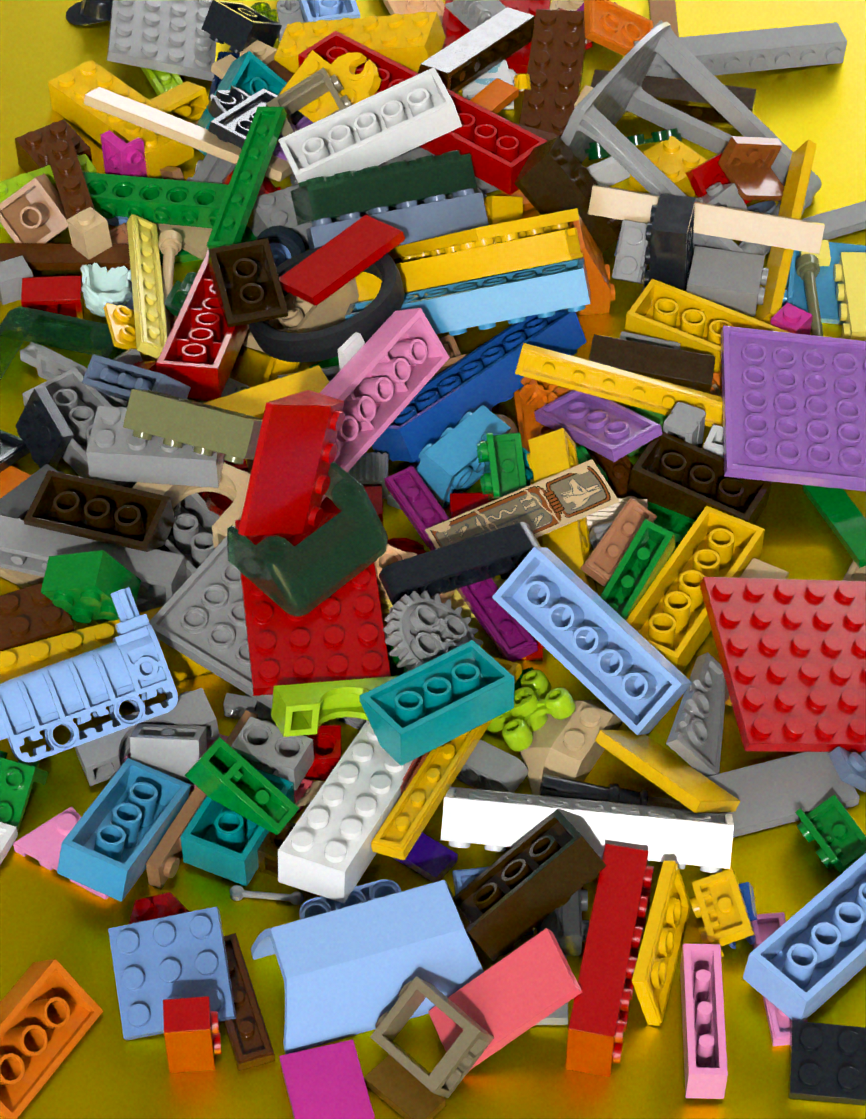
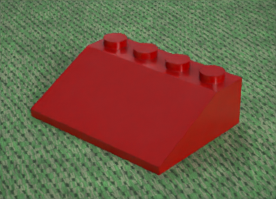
M306 390L266 402L238 534L243 536L304 534L316 529L320 524L323 516V508H320L323 495L326 494L330 485L328 472L338 449L337 444H335L337 432L342 428L345 419V413L342 412L344 401Z

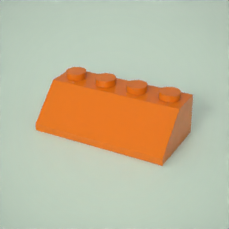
M56 959L33 962L0 1002V1119H17L103 1012L99 1005Z

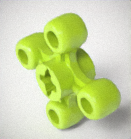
M538 669L531 670L523 675L521 678L522 688L514 691V708L494 718L487 728L490 732L502 730L505 742L515 752L523 751L532 744V732L540 729L547 722V714H551L557 720H563L571 716L575 711L576 705L568 690L562 687L551 690V684L546 675Z

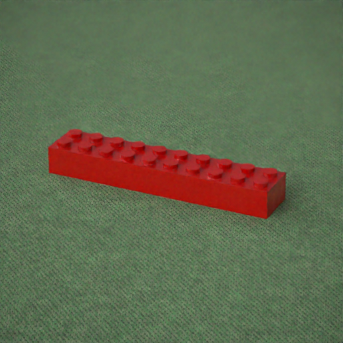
M334 31L298 54L299 67L312 50L330 64L346 53L358 52L367 57L365 63L370 59L376 65L379 77L381 78L379 89L375 94L418 75V73L337 31ZM365 63L356 68L355 75L363 71ZM447 89L456 107L462 127L419 147L497 189L512 195L519 189L514 182L533 148L547 142V140Z

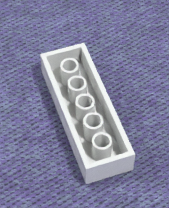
M435 67L280 138L278 141L303 195L307 199L462 127L451 96Z
M367 720L278 849V882L345 903L376 855L375 852H372L371 841L429 752L401 766L380 746L371 724Z

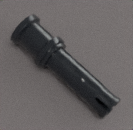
M543 773V783L540 784L539 795L645 806H647L648 790L642 789L638 792L620 788L617 783L609 784L608 787Z

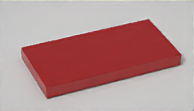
M364 215L279 278L281 288L317 306L405 240L403 231L368 215Z

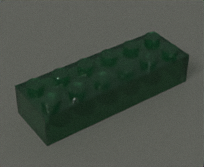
M455 150L434 157L429 155L408 162L404 160L380 167V171L379 166H372L353 172V176L351 171L326 177V181H324V176L307 179L306 181L299 182V188L290 192L297 225H303L331 217L333 219L344 214L368 212L378 207H393L407 201H423L428 197L445 194V196H448L457 191L475 189L477 184L470 153L460 155V151Z

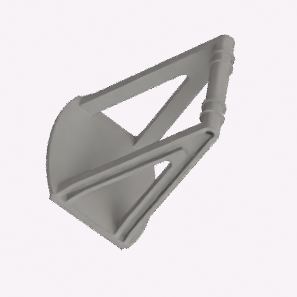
M662 20L574 108L561 136L562 141L571 149L580 163L588 156V153L585 154L584 149H590L589 143L598 142L650 194L686 196L615 127V124L626 111H629L666 130L677 128L678 133H681V137L716 154L725 150L732 135L656 100L642 89L641 84L658 53L744 137L778 138L684 47L671 29V24ZM778 138L783 146L771 169L782 185L785 186L793 152ZM812 170L802 214L805 208L811 205L814 195L822 186L820 178ZM778 201L776 209L770 215L778 216L781 201ZM694 233L693 254L695 246L763 256L769 254L771 246L745 241H742L738 246L732 239Z

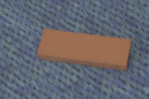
M631 497L580 569L603 587H606L643 521L647 519L654 522L657 516Z

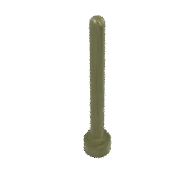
M805 254L796 260L797 275L804 280L808 313L813 315L811 335L823 336L815 280L820 272L819 259L815 255Z

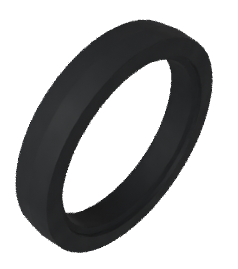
M321 247L300 253L276 267L278 277L280 278ZM387 253L363 271L381 279V288L376 298L352 318L335 326L308 333L282 332L273 328L269 324V320L250 323V331L258 346L266 354L287 362H316L337 357V349L355 332L360 333L366 343L395 311L401 310L404 301L402 278L392 257ZM282 289L284 297L289 294V292Z

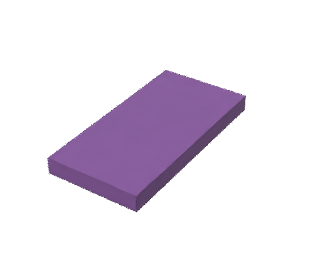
M575 390L534 412L537 422L554 431L564 428L573 441L613 462L662 435L660 424L611 400Z

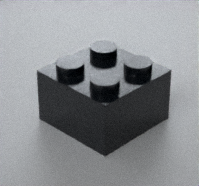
M213 0L201 29L210 34L209 38L220 44L226 43L230 45L229 50L240 55L241 51L256 40L274 47L282 25L243 3Z

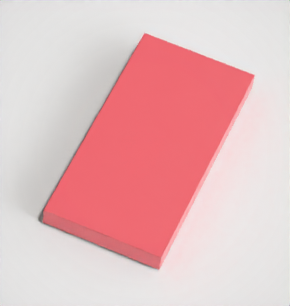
M546 928L450 995L448 998L494 1037L472 1068L582 993V990L554 933ZM435 1006L428 1012L447 1052L463 1029Z

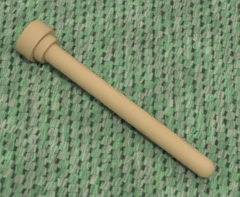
M165 230L159 235L158 247L163 254L162 283L164 302L173 288L175 255L182 248V236L174 230ZM165 308L167 335L169 336L171 312Z

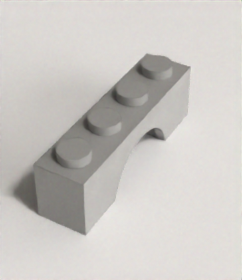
M203 688L181 693L173 710L138 723L206 727L207 742L220 737L217 719ZM167 701L160 703L163 708L168 706ZM147 706L145 708V714L149 715L152 713V711L149 708V706ZM139 711L129 715H121V717L125 720H133L137 717ZM116 718L112 721L113 727L120 725ZM137 724L75 747L76 754L90 786L111 779L119 770L126 756L130 753V736ZM101 725L86 728H95L96 732L102 731ZM84 730L79 733L80 740L87 737L83 732Z

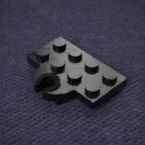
M232 85L230 90H219L216 92V96L211 94L208 111L215 119L210 122L208 131L215 134L221 141L230 142L242 150L257 107H268L266 103L278 95L263 88L250 96ZM296 111L289 117L295 126L304 115ZM280 132V135H279V138H278V139L283 138V135H282L281 132Z

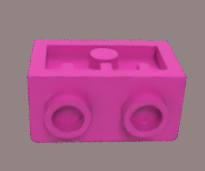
M110 130L101 134L105 174L147 177L144 142L141 138L138 137L126 143L124 139L119 138Z

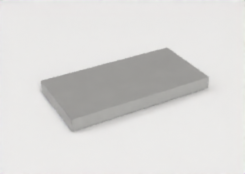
M802 752L707 777L740 800L735 812H721L732 814L734 823L733 838L799 821L800 818L795 811L801 808L805 814H808L834 794L844 808L857 806L860 797L853 786L841 781L828 755L830 752Z

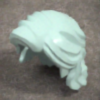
M95 262L93 265L86 264L81 266L83 283L81 291L83 292L85 305L91 313L106 317L103 309L106 303L125 306L133 296L131 269L128 270L125 266H118L117 268L112 267L107 272L106 266L100 268Z

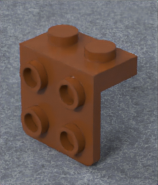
M732 136L718 164L730 182L735 183L740 197L747 201L782 200L784 186L771 169L783 146L778 138Z

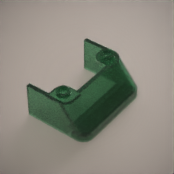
M20 306L10 310L0 324V380L24 341L89 355L95 354L109 359H114L127 350L113 345L108 324Z
M334 461L330 464L328 472L330 485L325 495L333 501L334 505L341 512L295 547L288 540L279 536L267 537L255 545L246 536L238 534V529L233 525L227 528L228 561L290 615L302 616L312 611L380 558L387 550V532L365 488Z

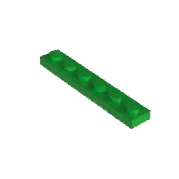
M257 107L206 245L208 249L239 244L241 242L287 116L284 107Z

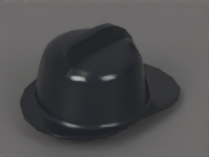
M82 0L69 7L66 12V19L70 23L80 26L110 21L112 0Z

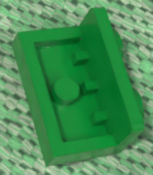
M835 794L808 814H805L801 808L795 811L802 821L797 825L798 829L808 843L815 839L821 848L815 852L827 869L834 865L838 872L842 874L866 853L865 834Z

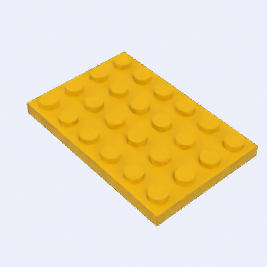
M575 208L473 228L397 246L388 253L392 259L401 258L403 263L569 229V222L580 220L578 209Z

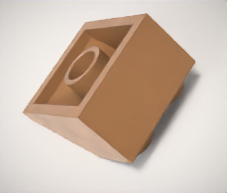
M45 173L35 177L0 203V223L15 243H48L68 229L59 193Z

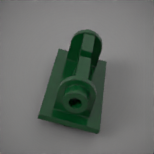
M196 272L187 273L183 282L177 280L164 302L165 308L169 309L177 317L195 280Z

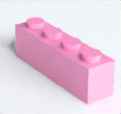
M683 943L680 982L685 1098L724 1099L728 1071L720 944Z

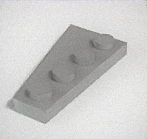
M705 653L696 659L689 678L692 685L683 695L666 744L691 767L708 777L719 774L725 712V677L721 664L709 653Z

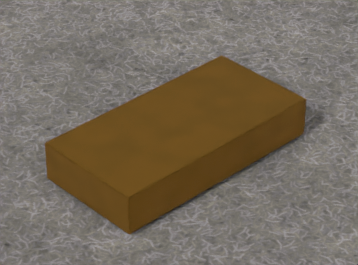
M390 1054L364 1077L366 1086L404 1119H433L446 1107L445 1098L431 1092Z

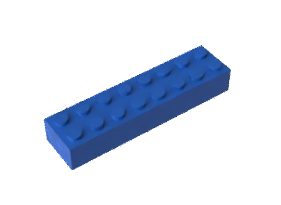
M562 309L555 311V315L546 318H538V315L526 316L525 321L511 325L429 380L373 443L372 448L374 452L381 454L386 452L388 459L391 461L399 460L417 463L421 460L419 454L423 448L429 443L434 445L439 441L440 436L447 428L452 427L454 429L467 412L471 411L473 413L482 405L492 412V407L500 402L511 399L514 396V392L524 386L520 382L524 376L515 374L523 343L570 356L576 354L577 349L587 342L576 312H568V310Z

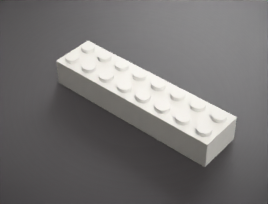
M450 787L444 797L441 840L449 841V846L469 848L470 843L485 844V850L506 851V847L516 845L558 809L584 837L601 860L603 859L605 844L649 851L647 866L650 861L663 862L664 860L676 861L679 869H685L686 864L698 865L701 871L709 873L722 872V868L730 869L734 830L732 814L694 813L686 809Z

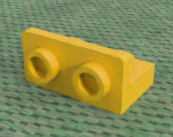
M733 868L691 882L695 896L690 898V903L696 918L702 917L704 926L699 928L703 944H720L721 957H724L722 946L755 935Z

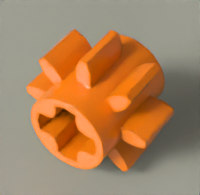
M523 377L520 381L524 386L519 391V394L522 395L526 405L537 406L540 409L546 403L549 404L557 398L556 394L553 393L558 388L557 385Z

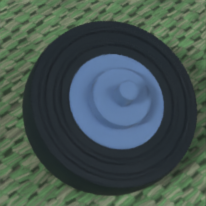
M283 226L269 227L262 231L256 239L268 238L276 267L306 251L300 236L293 230Z

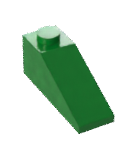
M220 737L185 774L209 798L275 835L281 832L300 809Z

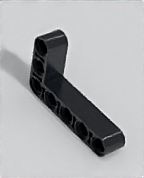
M520 522L392 563L382 569L379 578L392 605L405 594L409 596L413 591H416L419 596L424 591H427L431 598L436 593L440 595L500 575L501 579L507 580L534 547L541 546L530 525L526 522Z

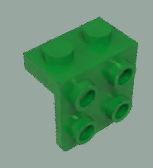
M485 433L481 437L482 441H479L477 444L478 462H484L485 473L480 476L481 490L483 495L488 494L489 501H494L527 487L521 434L493 435V433Z
M0 751V822L17 827L18 832L33 783L45 785L49 772L38 768L39 761L28 763L20 759L18 762L6 759L8 753Z

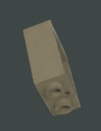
M324 67L266 103L268 107H284L287 116L281 130L283 137L297 131L289 116L330 91L339 108L332 114L353 105L347 95L342 97L340 91L344 88L335 74L330 76Z
M416 976L413 981L405 984L400 990L399 999L391 1010L385 1012L378 1019L375 1026L376 1029L370 1037L431 1092L448 1099L494 1037L430 982ZM425 998L429 999L463 1029L462 1033L431 1073L393 1041Z

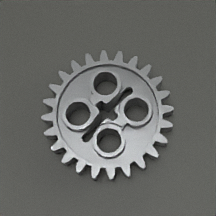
M413 591L409 596L405 594L389 609L390 613L384 619L388 624L383 628V631L390 635L385 640V643L394 647L389 655L398 656L400 661L396 666L398 668L406 666L408 671L471 640L475 641L479 646L483 644L482 640L474 637L479 630L468 626L471 618H462L460 616L462 608L458 607L453 610L451 608V600L448 599L445 603H442L437 593L432 598H430L427 591H424L420 596L416 591Z

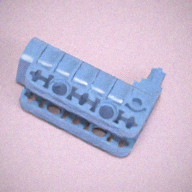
M130 587L110 594L121 622L115 625L118 637L113 638L112 643L0 683V741L8 739L12 753L18 760L20 759L28 763L36 762L168 713L177 705L178 693L161 646L149 623L147 614H139ZM157 692L158 694L164 693L166 695V700L164 701H167L168 706L163 708L160 703L151 705L149 708L152 713L146 715V707L143 701L157 696ZM122 702H130L135 712L139 711L135 719L125 720L121 717L119 707ZM91 713L94 718L107 714L110 715L111 721L99 724L102 731L96 732L95 728L86 729L83 732L87 737L79 739V732L81 731L73 722L74 718L77 719V725L90 721ZM116 718L120 725L113 727L112 721ZM58 725H63L70 731V738L64 745L58 744L53 738V730ZM44 730L45 741L51 750L46 752V745H42L33 749V756L31 757L27 752L21 753L19 747L24 745L23 738L27 737L30 742L42 739L43 737L39 731Z

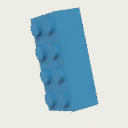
M127 758L63 840L57 874L122 902L145 871L146 862L187 801L191 785Z

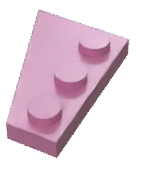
M72 806L14 842V851L24 857L29 855L39 860L40 865L50 871L53 868L57 870L61 844L80 820L81 816ZM70 879L71 882L79 885L80 887L94 893L95 895L103 899H107L109 897L103 893H100L94 889H91L85 885H82Z

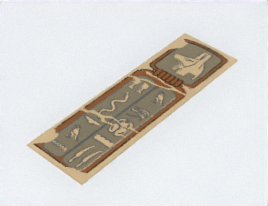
M591 459L425 529L436 549L520 522L528 523L537 538L617 504L620 501Z

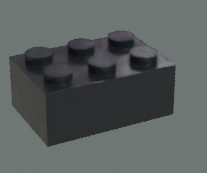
M660 194L658 204L652 205L651 223H648L646 228V241H650V247L647 246L645 254V264H649L650 270H646L644 287L649 284L651 279H655L680 290L687 291L693 259L696 197Z

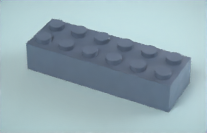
M473 188L452 193L453 198L446 199L445 194L424 199L425 204L417 205V200L399 203L396 205L397 210L389 211L388 206H383L368 211V216L403 231L405 240L398 246L489 225L482 192L474 194ZM360 212L344 214L340 216L339 222L332 223L331 217L311 222L312 227L306 229L310 250L325 245L362 218L360 217Z

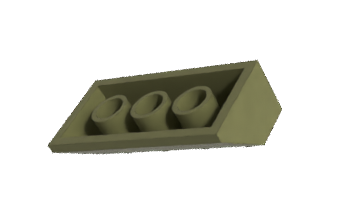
M131 389L123 427L134 430L132 435L134 437L152 440L154 435L164 438L163 444L182 448L183 443L194 446L193 452L213 456L215 451L225 454L224 460L243 464L244 459L254 460L263 419L157 391Z

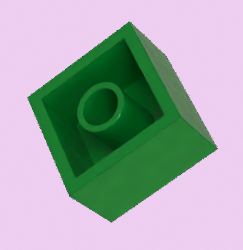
M104 550L49 556L41 593L53 601L52 603L55 606L69 613L72 619L77 622L90 623L92 620L99 619L115 621L119 617L110 594L130 587L136 603L141 580Z

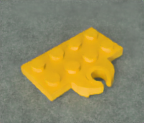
M312 50L279 95L324 67L330 76L335 74L344 88L340 91L342 97L347 95L351 103L356 104L377 92L381 78L379 77L376 65L370 59L365 63L367 57L361 53H346L330 64ZM365 63L363 71L355 75L356 68ZM330 91L298 111L315 123L339 108Z

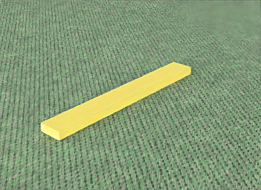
M131 214L127 220L136 346L137 351L158 359L168 338L160 251L158 247V230L155 223Z

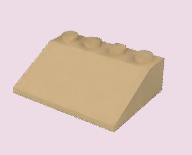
M353 278L317 306L291 293L287 294L284 299L288 316L271 319L269 324L273 328L286 333H308L323 330L346 320L345 314L350 304L359 302L356 279ZM249 328L242 346L264 352L258 346Z

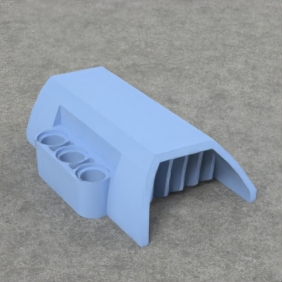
M445 879L401 891L398 883L393 880H378L356 886L345 903L322 896L305 901L301 905L299 910L300 920L265 929L257 936L251 947L253 960L276 954L284 979L285 1024L283 1045L285 1054L302 1051L376 1029L375 1026L378 1019L385 1012L391 1010L399 999L400 990L405 984L413 981L416 976L430 982L446 997H449L484 972L452 899L454 897ZM425 998L410 1019L429 1014L428 1011L435 1007V1005Z

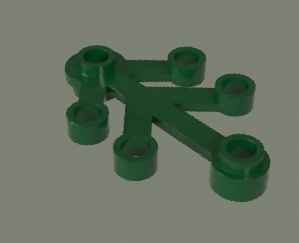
M677 128L651 132L652 138L644 139V134L625 136L634 145L669 140L670 136L682 142L681 133H678ZM598 142L589 143L590 149H584L585 154L588 153L589 160L611 157Z

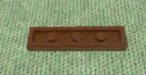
M236 933L224 936L237 1018L223 1022L238 1071L273 1062L275 1061V1054Z

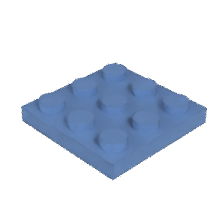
M217 906L108 928L123 1037L125 1040L128 1041L164 1033L163 1000L209 996L211 1011H218L219 1022L237 1018L220 910Z

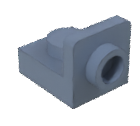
M839 746L836 747L828 755L841 781L866 792V750L859 755L857 752L851 753Z

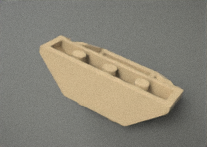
M574 700L576 705L574 713L563 720H557L551 714H547V722L540 729L532 732V744L527 749L519 752L522 762L528 769L527 779L532 795H539L540 784L543 783V773L584 782L605 750L595 741L599 731L618 730L623 721L599 700Z

